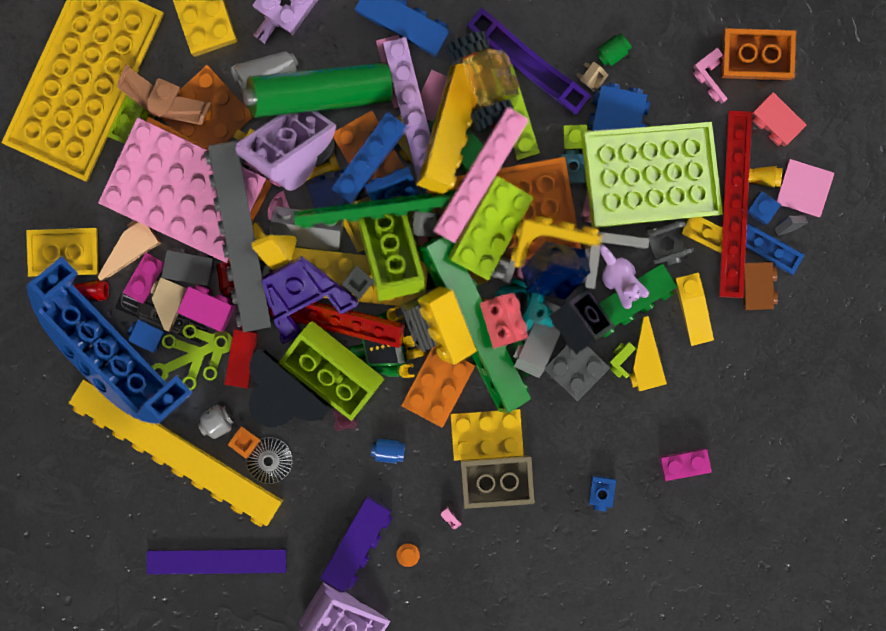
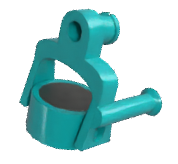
M513 278L511 282L516 286L510 284L503 285L495 294L494 298L515 293L520 303V312L523 321L526 323L527 331H529L534 322L546 325L547 327H553L552 320L549 318V315L553 312L543 304L545 294L540 288ZM526 290L532 292L531 302L529 293Z

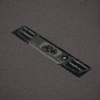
M121 292L115 307L116 309L163 328L154 304L147 301L142 304ZM178 315L171 331L185 337L183 329L186 325H195L197 329L207 332L208 327ZM188 327L186 333L189 336H192L194 334V329L192 327ZM196 337L188 338L200 344L203 342V340Z

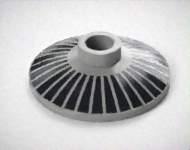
M262 438L246 459L247 469L252 477L259 482L266 484L277 483L283 480L291 470V451L283 441L277 438ZM271 457L273 460L272 465H266L264 459Z

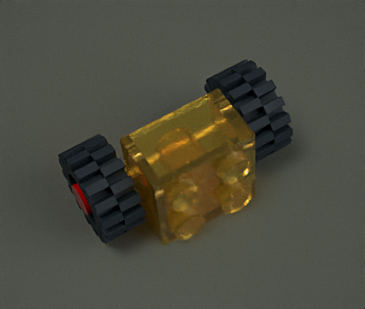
M478 31L449 42L445 45V49L452 65L464 64L478 104L485 105V107L471 114L477 133H482L495 128L507 107L514 110L509 99L520 94L518 91V80L512 75L509 67L511 62L508 55L501 50H491L485 32Z

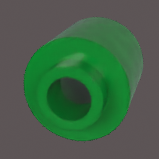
M620 33L618 36H612L597 48L599 53L596 56L604 66L608 64L612 67L629 54L628 51L632 46L624 35Z

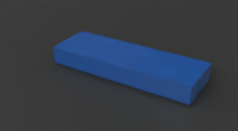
M747 223L746 249L768 262H773V265L787 273L794 275L805 255Z

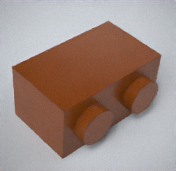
M773 262L745 263L743 310L774 309V305L778 303L777 290L774 291L773 281H777V268L773 267Z

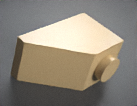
M160 278L159 281L156 280L151 289V293L154 294L152 301L164 330L172 331L179 314L177 313L188 288L165 278Z

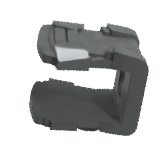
M673 221L669 225L646 231L645 238L649 239L655 264L667 262L669 266L681 262L680 257L693 252V248L686 250L679 227L686 225L685 222ZM664 237H669L673 241V247L669 251L663 250L660 246V242Z

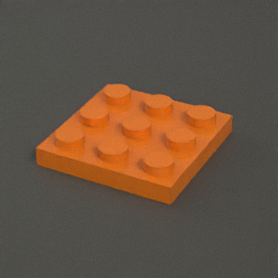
M208 65L183 86L177 96L203 102H212V106L203 124L199 125L162 117L170 128L206 147L208 145L228 142L233 138L237 129L241 130L254 118L251 116L249 109Z

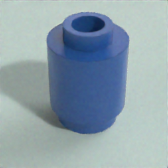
M378 438L377 443L372 442L371 456L375 457L376 462L395 464L403 462L405 443H400L399 440Z

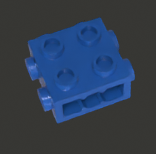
M607 82L606 86L601 85L600 91L595 90L592 104L597 105L595 114L590 113L588 127H592L591 131L645 127L646 124H642L643 114L648 115L650 101H646L647 94H642V89L629 87V91L620 89V85Z

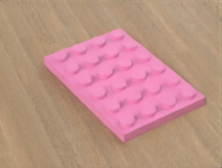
M137 118L98 203L225 263L229 259L224 257L222 244L227 243L225 234L220 235L218 221H221L222 217L221 212H216L213 198L218 196L216 188L211 189L209 175L213 174L212 165H207L204 152L208 150ZM241 166L249 210L251 212L266 178Z

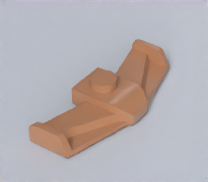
M128 65L124 67L117 83L118 89L145 108L149 114L158 118L163 117L202 125L212 106V102L177 97L180 87L158 78L155 86H153Z

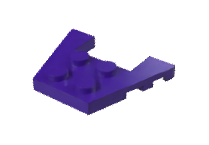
M302 256L262 278L263 288L269 306L272 308L276 327H278L279 338L282 344L295 339L301 333V330L290 316L294 312L325 296L330 299L340 315L358 306L359 300Z

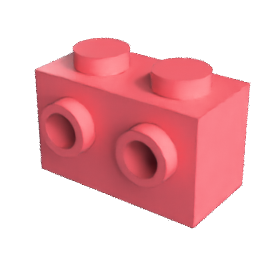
M515 293L502 295L480 303L493 348L528 338L527 326L523 321L520 303Z

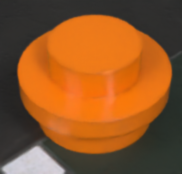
M403 544L397 550V560L405 567L414 566L419 560L420 552L413 544Z

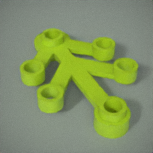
M186 325L183 329V334L186 338L196 337L208 342V344L198 347L176 339L174 335H165L162 339V344L165 348H176L187 352V354L166 364L156 363L152 368L154 370L157 368L162 369L163 374L161 378L165 380L169 376V372L192 362L188 376L182 382L185 384L187 379H192L194 385L189 389L193 390L197 386L196 379L204 356L213 352L209 367L204 369L203 376L207 380H214L217 377V368L222 354L229 352L231 349L232 336L228 332L217 331L211 334L197 329L195 325ZM188 327H192L194 329V334L192 336H189L186 333ZM168 337H171L174 341L171 346H168L165 342ZM219 338L225 339L226 343L223 347L217 344ZM208 369H213L215 372L212 378L206 374Z

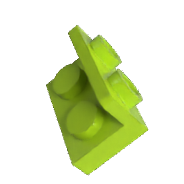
M126 95L107 136L126 144L137 118L146 121L148 116L155 119V116L149 114L145 108Z

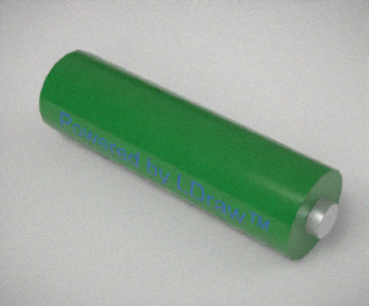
M385 62L254 75L247 78L244 101L248 105L251 116L254 118L383 104L391 101L393 91L392 78L389 67Z

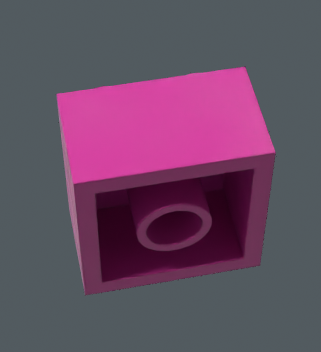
M196 284L195 287H188L177 313L220 332L226 331L236 308V305L232 304V299L222 294H217V296L211 295L212 290L202 285Z

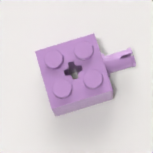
M256 0L252 6L264 15L265 19L253 36L265 44L276 27L282 28L293 36L318 0H290L291 4L289 6L285 4L283 7L281 0Z

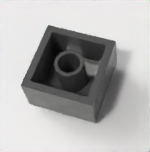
M566 344L547 363L544 370L578 402L610 367L589 347L575 354Z

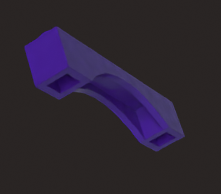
M482 7L467 24V30L471 33L484 31L490 48L509 64H512L514 68L574 116L590 99V94L534 53Z

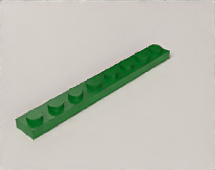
M457 190L446 191L443 195L434 192L293 211L295 226H300V228H310L316 223L333 225L338 223V220L347 219L348 222L360 221L361 217L371 216L372 219H379L385 217V214L390 213L401 216L413 210L423 213L429 212L435 207L446 209Z

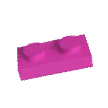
M145 253L123 293L144 304L151 293L154 282L158 281L163 272L164 262Z

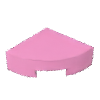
M284 191L276 194L271 200L268 208L269 220L272 218L275 206L290 208Z
M448 506L441 511V516L453 529L461 525Z

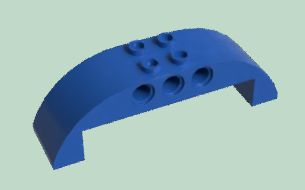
M61 256L27 285L31 306L41 326L57 348L110 402L138 420L159 424L193 392L177 376L168 383L160 377L72 285L78 273Z

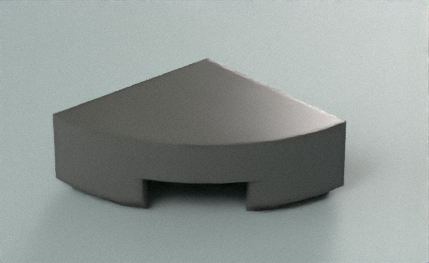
M803 215L789 216L774 229L777 235H783L804 226L808 221Z

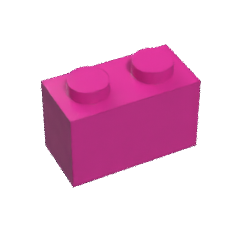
M706 448L659 456L662 476L665 481L712 473Z

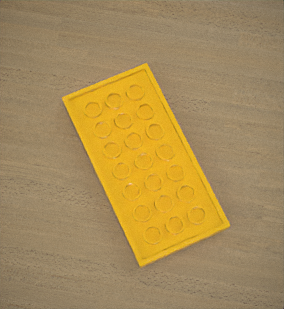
M66 0L1 143L88 182L108 138L107 135L126 96L124 92L117 88L119 77L126 65L136 73L138 72L164 16V12L138 0Z

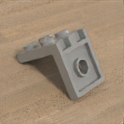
M598 232L599 234H604L602 244L647 249L649 245V239ZM590 244L584 246L583 259L587 260L586 269H581L579 281L584 283L583 288L595 289L601 244L598 246Z

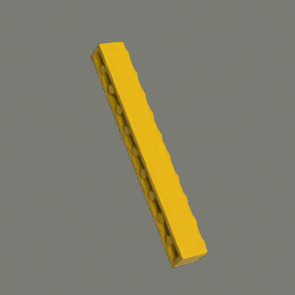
M88 379L82 380L69 401V404L73 406L72 410L79 415L84 416L87 414L92 417V422L103 429L106 426L113 430L111 434L122 441L124 439L129 440L133 443L131 447L141 453L144 451L150 453L153 461L160 465L166 463L172 467L171 472L181 478L184 475L192 480L190 483L200 490L206 488L211 491V497L220 502L223 500L231 504L230 508L241 515L243 512L251 516L250 521L260 527L263 524L268 526L283 502L279 497L160 423L143 422L125 413L103 396Z

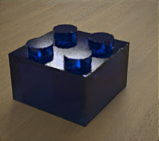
M548 241L521 268L527 292L559 299H566L591 273L584 249Z

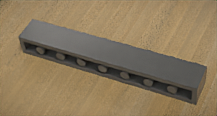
M235 140L208 145L209 151L204 152L207 165H212L213 174L209 175L211 189L216 188L218 197L213 199L216 212L220 211L222 220L218 221L220 235L225 234L227 243L222 244L224 257L229 258L231 267L226 268L229 281L234 280L235 290H231L233 304L238 303L240 312L235 313L237 326H242L243 332L269 328L271 327L262 284L258 254L251 245V243L255 242L240 157L236 152L237 141Z

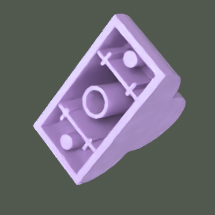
M317 111L279 115L236 144V152L271 180L279 183L289 191L295 190L311 175L316 165L317 156L331 142L336 125Z
M323 582L298 623L302 627L300 631H385L390 621L374 609L360 603L347 592L343 593L330 584Z

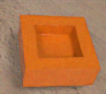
M241 426L228 443V446L247 459L261 439Z

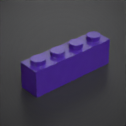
M367 496L320 579L343 593L346 588L352 589L358 578L355 576L357 569L361 568L363 570L370 558L366 556L370 547L375 549L381 539L378 533L382 527L386 529L393 518L389 515L391 509Z

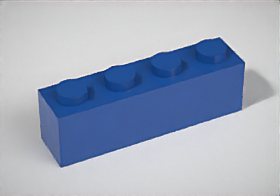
M359 0L354 9L356 13L395 35H399L401 38L406 37L408 42L435 57L439 54L450 34L446 23L437 18L435 21H432L426 17L427 13L417 7L414 10L407 7L405 0Z
M387 112L335 183L332 190L349 203H354L365 189V185L370 182L409 127Z

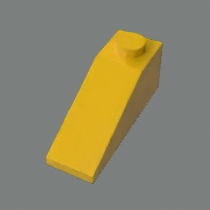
M699 273L674 278L691 346L713 341L711 323Z
M648 316L642 317L632 365L633 373L629 374L632 387H637L638 391L667 384Z

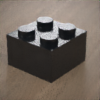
M586 289L549 315L553 326L562 334L567 346L575 354L584 350L615 327L589 289Z

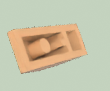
M133 220L127 225L129 229L121 235L99 273L98 279L105 281L161 244L154 230L138 221Z

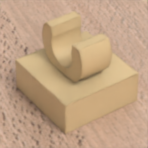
M595 62L591 65L584 63L588 70L584 75L580 73L576 75L588 90L595 93V90L600 88L608 74Z

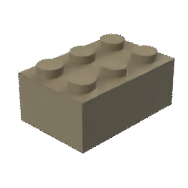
M531 455L461 460L464 509L535 504Z

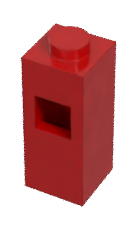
M242 326L240 330L234 329L224 385L250 388L251 374L249 365L251 357L257 348L259 333L254 332V330L243 332Z

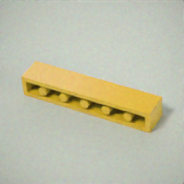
M470 61L450 65L417 185L441 195L449 188L452 189L455 185L457 176L454 174L462 161L460 152L468 139V135L465 134L467 128L472 123V108H475L479 96L476 94L477 90L480 89V85ZM477 64L482 80L484 81V76H482L484 66Z

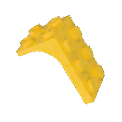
M547 217L529 218L524 220L522 224H519L517 237L520 238L519 246L514 247L512 261H515L514 267L520 268L524 266L530 244L541 235H549L598 246L602 244L604 234H599V229L587 226L583 227L582 230L576 229V224L562 221L559 222V225L554 224L552 219Z

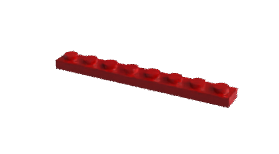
M728 111L719 283V297L743 298L752 126V112Z

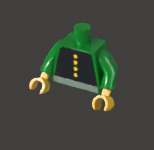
M399 306L375 316L395 322L403 319V316L397 317L395 314V310L400 308ZM362 339L363 344L350 346L351 352L358 358L366 357L368 366H372L373 370L388 377L412 378L415 376L408 373V368L413 367L414 364L406 363L403 345L400 348Z

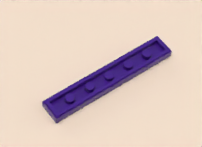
M286 549L147 550V574L287 572Z

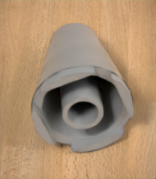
M287 51L235 64L231 67V73L234 81H238L241 87L239 91L244 97V90L246 89V82L249 76L297 71L298 61L293 53L289 54Z

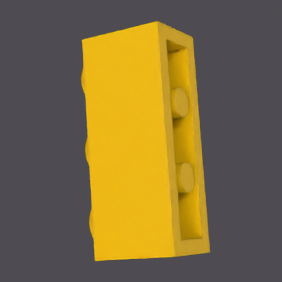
M440 286L418 299L421 306L420 313L428 323L429 335L435 341L437 354L442 361L455 365L477 351L453 290Z

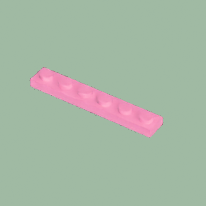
M509 107L506 108L433 229L435 232L455 243L529 121L527 118Z

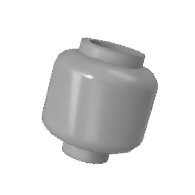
M216 404L201 412L198 427L204 436L208 434L209 437L216 439L232 429L234 418L226 406L222 407Z

